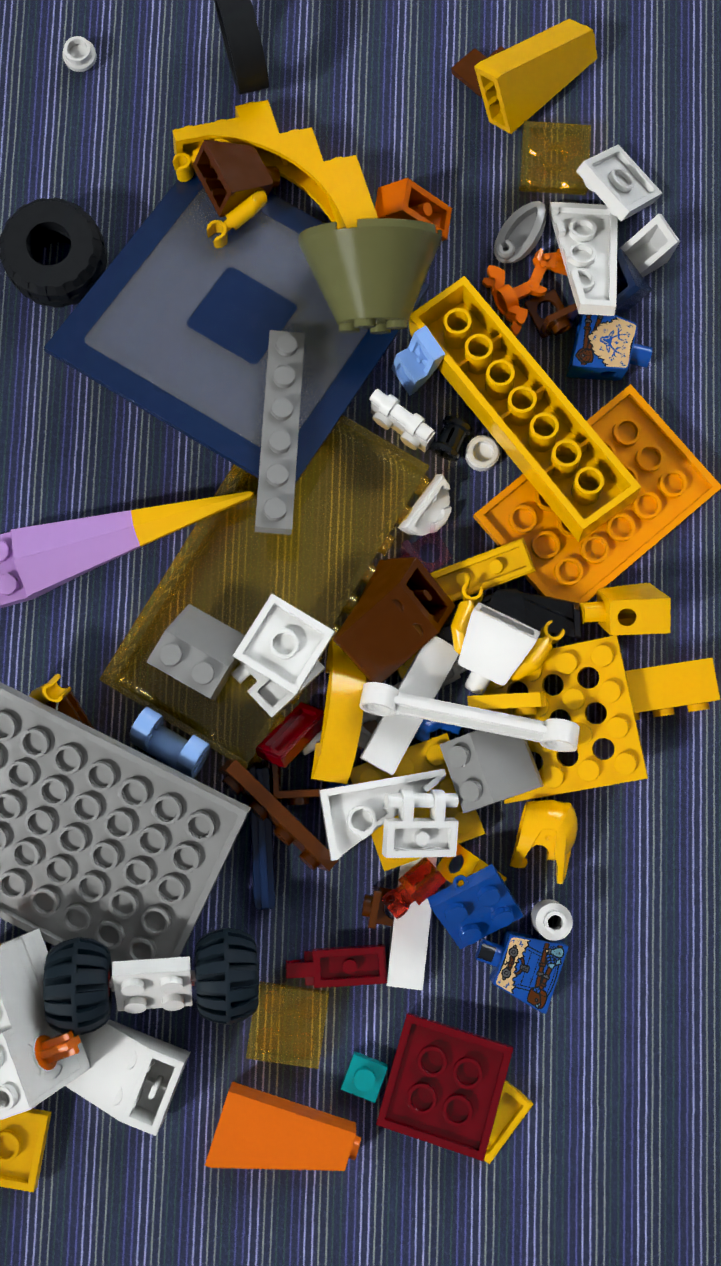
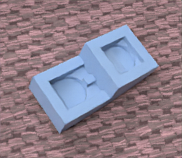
M426 325L414 332L408 348L396 354L391 367L409 396L414 394L434 373L443 360L445 352Z

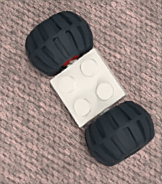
M221 928L209 932L201 937L196 944V974L195 970H191L190 956L114 961L111 964L110 951L103 943L83 937L63 941L48 952L45 961L43 999L46 1021L52 1029L62 1034L72 1031L74 1036L94 1032L104 1026L110 1018L112 992H115L118 1011L137 1014L144 1012L146 1009L180 1010L184 1006H193L192 986H195V982L197 1008L203 1018L214 1023L226 1025L243 1021L256 1012L259 1003V963L255 939L250 934L233 928Z

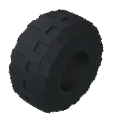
M41 198L26 205L24 204L9 217L0 236V259L7 276L26 298L28 297L35 303L43 306L58 308L79 303L106 269L107 250L99 227L82 207L64 199ZM58 241L71 245L67 257L60 263L54 265L38 263L40 252L48 244Z

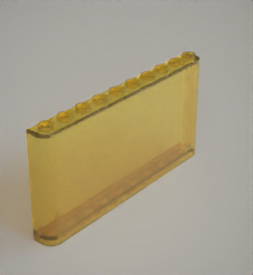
M343 415L295 485L292 534L284 535L255 532L259 479L234 464L214 497L246 491L254 492L255 495L247 501L197 522L99 680L144 708L148 706L161 714L164 720L190 736L195 735L209 743L210 748L228 759H236L245 769H248L251 764L258 766L262 758H259L255 748L278 725L284 722L286 717L282 714L287 705L274 718H271L247 692L257 682L252 675H249L241 684L230 675L218 698L214 701L148 664L149 656L164 631L188 604L246 635L271 594L276 595L335 631L333 636L335 637L341 628L337 624L344 612L350 615L360 598L355 594L362 583L367 585L377 569L373 564L380 553L386 555L396 538L391 534L395 527L406 520L413 508L409 504L415 495L420 497L429 485L431 479L426 475L430 466ZM323 656L319 658L320 663L323 660ZM239 661L234 670L241 664ZM304 689L290 702L291 704L295 705Z

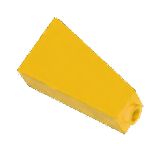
M567 19L476 64L474 68L489 122L512 134L598 58L593 29L587 25Z

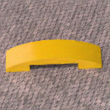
M332 637L329 642L325 673H329L321 739L315 745L311 779L347 784L354 764L364 711L360 709L359 704L363 685L366 683V676L333 641L334 637Z

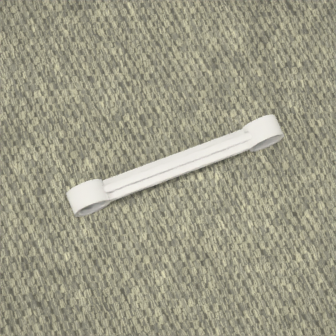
M367 682L363 685L359 707L370 714L379 716L400 714L539 742L544 748L558 752H573L578 747L580 726L569 720L552 718L541 721L401 693L395 687L384 683Z

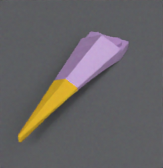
M246 491L11 529V532L0 534V608L33 600L131 551L253 498L255 494L254 492Z

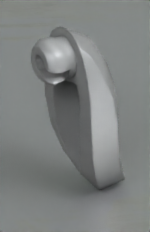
M533 201L523 205L513 212L503 224L493 249L494 255L499 262L516 263L529 255L538 244L546 224V209L543 202Z

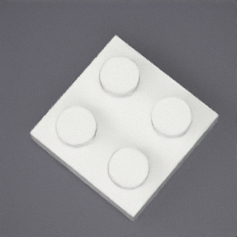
M619 144L583 161L576 170L583 179L585 186L595 192L606 204L607 210L620 221L652 205L663 194Z
M271 594L233 654V657L297 696L334 636L335 631L276 595Z

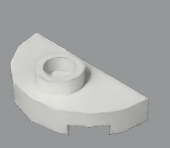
M443 474L435 475L398 526L400 530L410 535L424 536L437 532L446 524L452 511V507L449 506L450 496L448 492L451 488Z

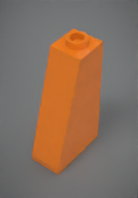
M232 1082L205 1166L235 1169L345 1171L348 1159H356L361 1137L356 1136V1122Z

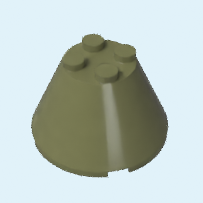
M393 218L357 219V227L337 229V222H330L305 229L298 235L299 247L336 323L339 325V333L360 332V329L370 328V334L391 333V330L406 329L407 322L442 240V231L438 230V233H436L434 224Z

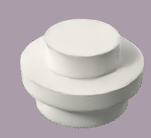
M74 36L66 41L63 49V59L68 68L76 72H84L95 64L97 54L90 41L81 36Z

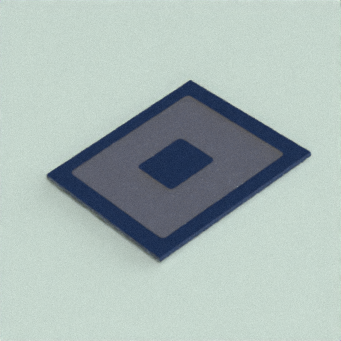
M194 170V176L191 180L187 182L176 181L44 346V351L259 479L270 330L305 333L296 485L401 329L391 330V333L370 334V328L360 329V332L339 333V325L336 323L298 244V235L303 230L324 223L271 192L267 197L266 205L239 229L235 230L232 228L228 231V242L224 247L215 248L213 241L222 233H215L208 238L207 226L213 220L223 222L227 218L226 216H218ZM424 282L413 311L429 289L430 284Z

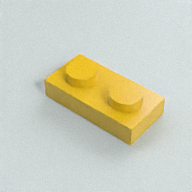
M545 692L467 696L468 706L500 712V709L514 708L515 715L537 714L536 707L546 706Z

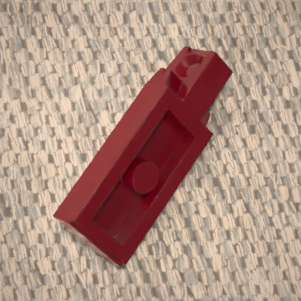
M385 945L315 948L304 951V959L286 960V979L305 978V986L314 985V988L387 983Z

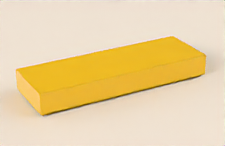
M521 538L430 574L451 601L455 602L462 599V587L465 583H469V589L466 594L471 596L479 593L481 586L483 591L533 573L536 570L525 540Z

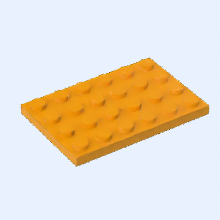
M631 384L591 416L587 422L641 486L634 502L578 542L525 475L522 474L473 515V518L498 547L524 538L536 570L524 577L541 596L579 603L580 607L581 603L588 602L597 594L598 589L606 587L721 489L720 483Z

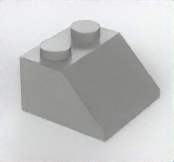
M188 604L164 631L149 656L147 663L216 701L239 661L233 657V654L245 635L193 605Z
M476 730L439 744L455 791L458 794L463 814L544 786L527 740Z

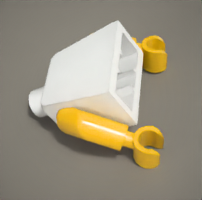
M465 583L462 587L463 601L459 603L451 624L453 647L460 655L458 664L471 671L465 682V688L472 693L484 695L490 681L504 686L509 679L519 681L538 670L552 650V644L557 643L564 636L565 630L563 628L557 637L551 636L548 633V626L553 621L550 620L541 628V631H538L482 604V586L477 596H468L466 593L469 589V583Z

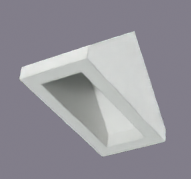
M657 214L620 248L625 252L642 277H645L668 263L680 240L662 214Z

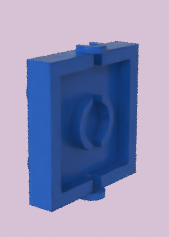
M493 864L468 877L463 875L455 877L453 885L427 898L431 909L460 950L524 917L520 906ZM460 880H463L464 882L462 886L458 885V882Z

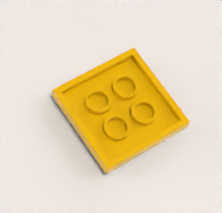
M445 733L408 747L393 775L387 774L368 762L353 767L350 774L352 784L445 769V778L432 789H442L445 793H456L439 745L450 741L448 734ZM460 802L457 808H446L445 817H454L459 821L457 844L485 834L477 810L463 814ZM414 808V818H430V808ZM384 825L371 834L384 872L420 859L385 858L382 855Z

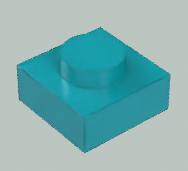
M354 1051L341 1084V1090L375 1103L387 1072L388 1064Z

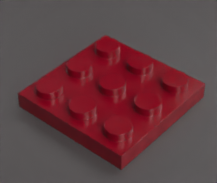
M408 1012L376 1125L484 1161L513 1046Z

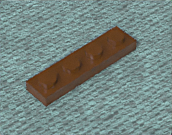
M236 759L228 760L218 770L225 776L222 780L223 784L237 796L242 793L251 802L248 806L251 807L250 810L259 819L264 821L268 818L276 826V829L273 831L275 835L288 846L293 843L302 852L299 858L314 871L317 867L330 871L339 861H331L329 850Z

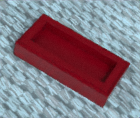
M300 702L255 748L259 758L286 768L322 730L324 710Z

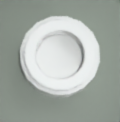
M476 436L467 444L465 460L474 470L480 472L488 471L495 466L499 459V445L489 436Z

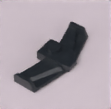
M516 588L497 589L495 593L483 596L481 601L482 604L536 630L541 631V628L548 621L552 620L553 622L548 626V632L558 634L564 628L565 636L581 638L579 603L520 592ZM459 603L455 604V608L438 633V637L446 642L453 641L451 624Z

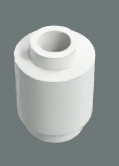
M542 900L533 907L531 912V923L534 929L548 940H561L572 929L573 920L571 913L565 906L555 900ZM553 915H557V922L553 926L549 927V918Z

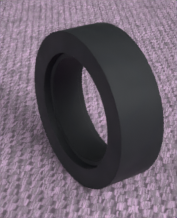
M214 0L226 54L238 94L242 95L269 88L264 51L251 0Z

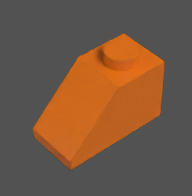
M409 178L378 187L375 203L378 218L408 219L431 223L435 225L436 233H438V230L442 231L441 241L447 240L452 213L450 206Z

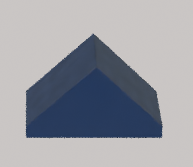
M620 248L617 250V298L615 312L626 313L650 293L652 289Z

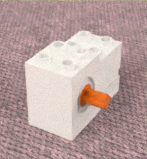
M39 928L0 944V1120L31 1110L91 1068L79 1035L74 1036L72 1031L62 1034L52 1029L46 1021L43 980L48 951Z

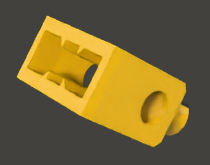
M651 583L600 588L597 590V602L580 604V619L582 624L598 623L609 635L668 634L671 628V598Z

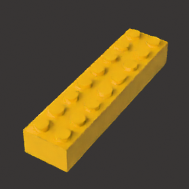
M465 276L411 313L409 318L410 335L413 336L415 331L425 325L445 352L443 360L437 367L438 370L578 542L635 501L641 489L639 483Z

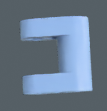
M148 706L141 711L130 730L132 744L193 779L197 776L209 755V743L195 735H192L187 740L165 727L163 716Z

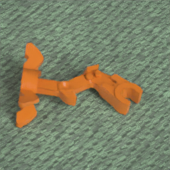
M540 248L533 258V265L535 267L530 279L514 288L509 284L505 285V270L493 265L488 266L487 274L489 277L483 278L482 284L486 288H491V294L498 310L505 315L506 320L512 323L510 330L516 337L528 316V309L520 307L519 300L528 295L541 297L546 294L547 288L540 285L546 270L567 276L560 249L553 253L543 254L544 251Z

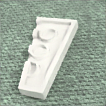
M550 202L549 215L578 314L614 316L617 298L618 218L612 215L607 210L606 205Z

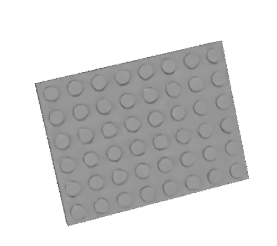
M0 682V918L26 932L39 928L43 940L54 946L77 937L94 939L108 947L111 964L114 961L180 957L251 807Z

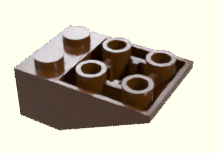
M417 557L390 558L386 560L333 638V641L370 682L383 683L439 633L455 608V604Z

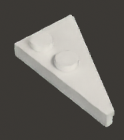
M445 769L319 790L330 860H338L344 853L370 836L376 829L384 825V818H393L399 814L398 808L385 807L384 797L386 793H398L400 789H411L413 793H427L445 778Z

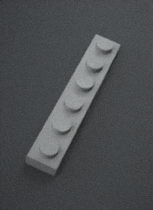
M270 330L255 532L292 534L305 333Z

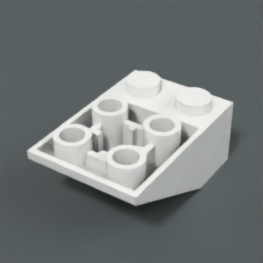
M110 1019L96 1031L80 1035L79 1037L91 1068L65 1086L118 1121L156 1136L164 1122L191 1052Z

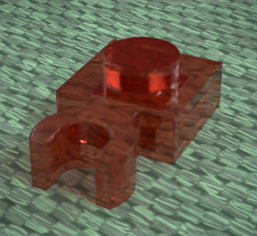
M425 857L398 879L401 883L398 888L388 891L381 900L393 916L398 919L408 911L411 903L416 901L420 905L426 898L434 895L447 880Z

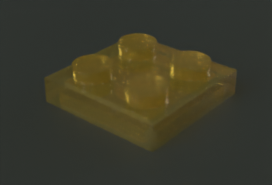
M524 121L519 191L586 195L588 188L576 170L583 161L590 158L591 125Z
M259 981V1003L251 1019L246 1058L319 1069L329 991Z

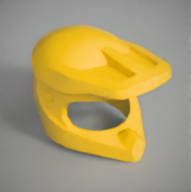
M540 800L527 801L525 803L510 862L511 867L525 868L528 863L525 856L535 845H542L547 848V860H556L557 884L564 883L571 850L574 846L578 830L577 816L570 802Z

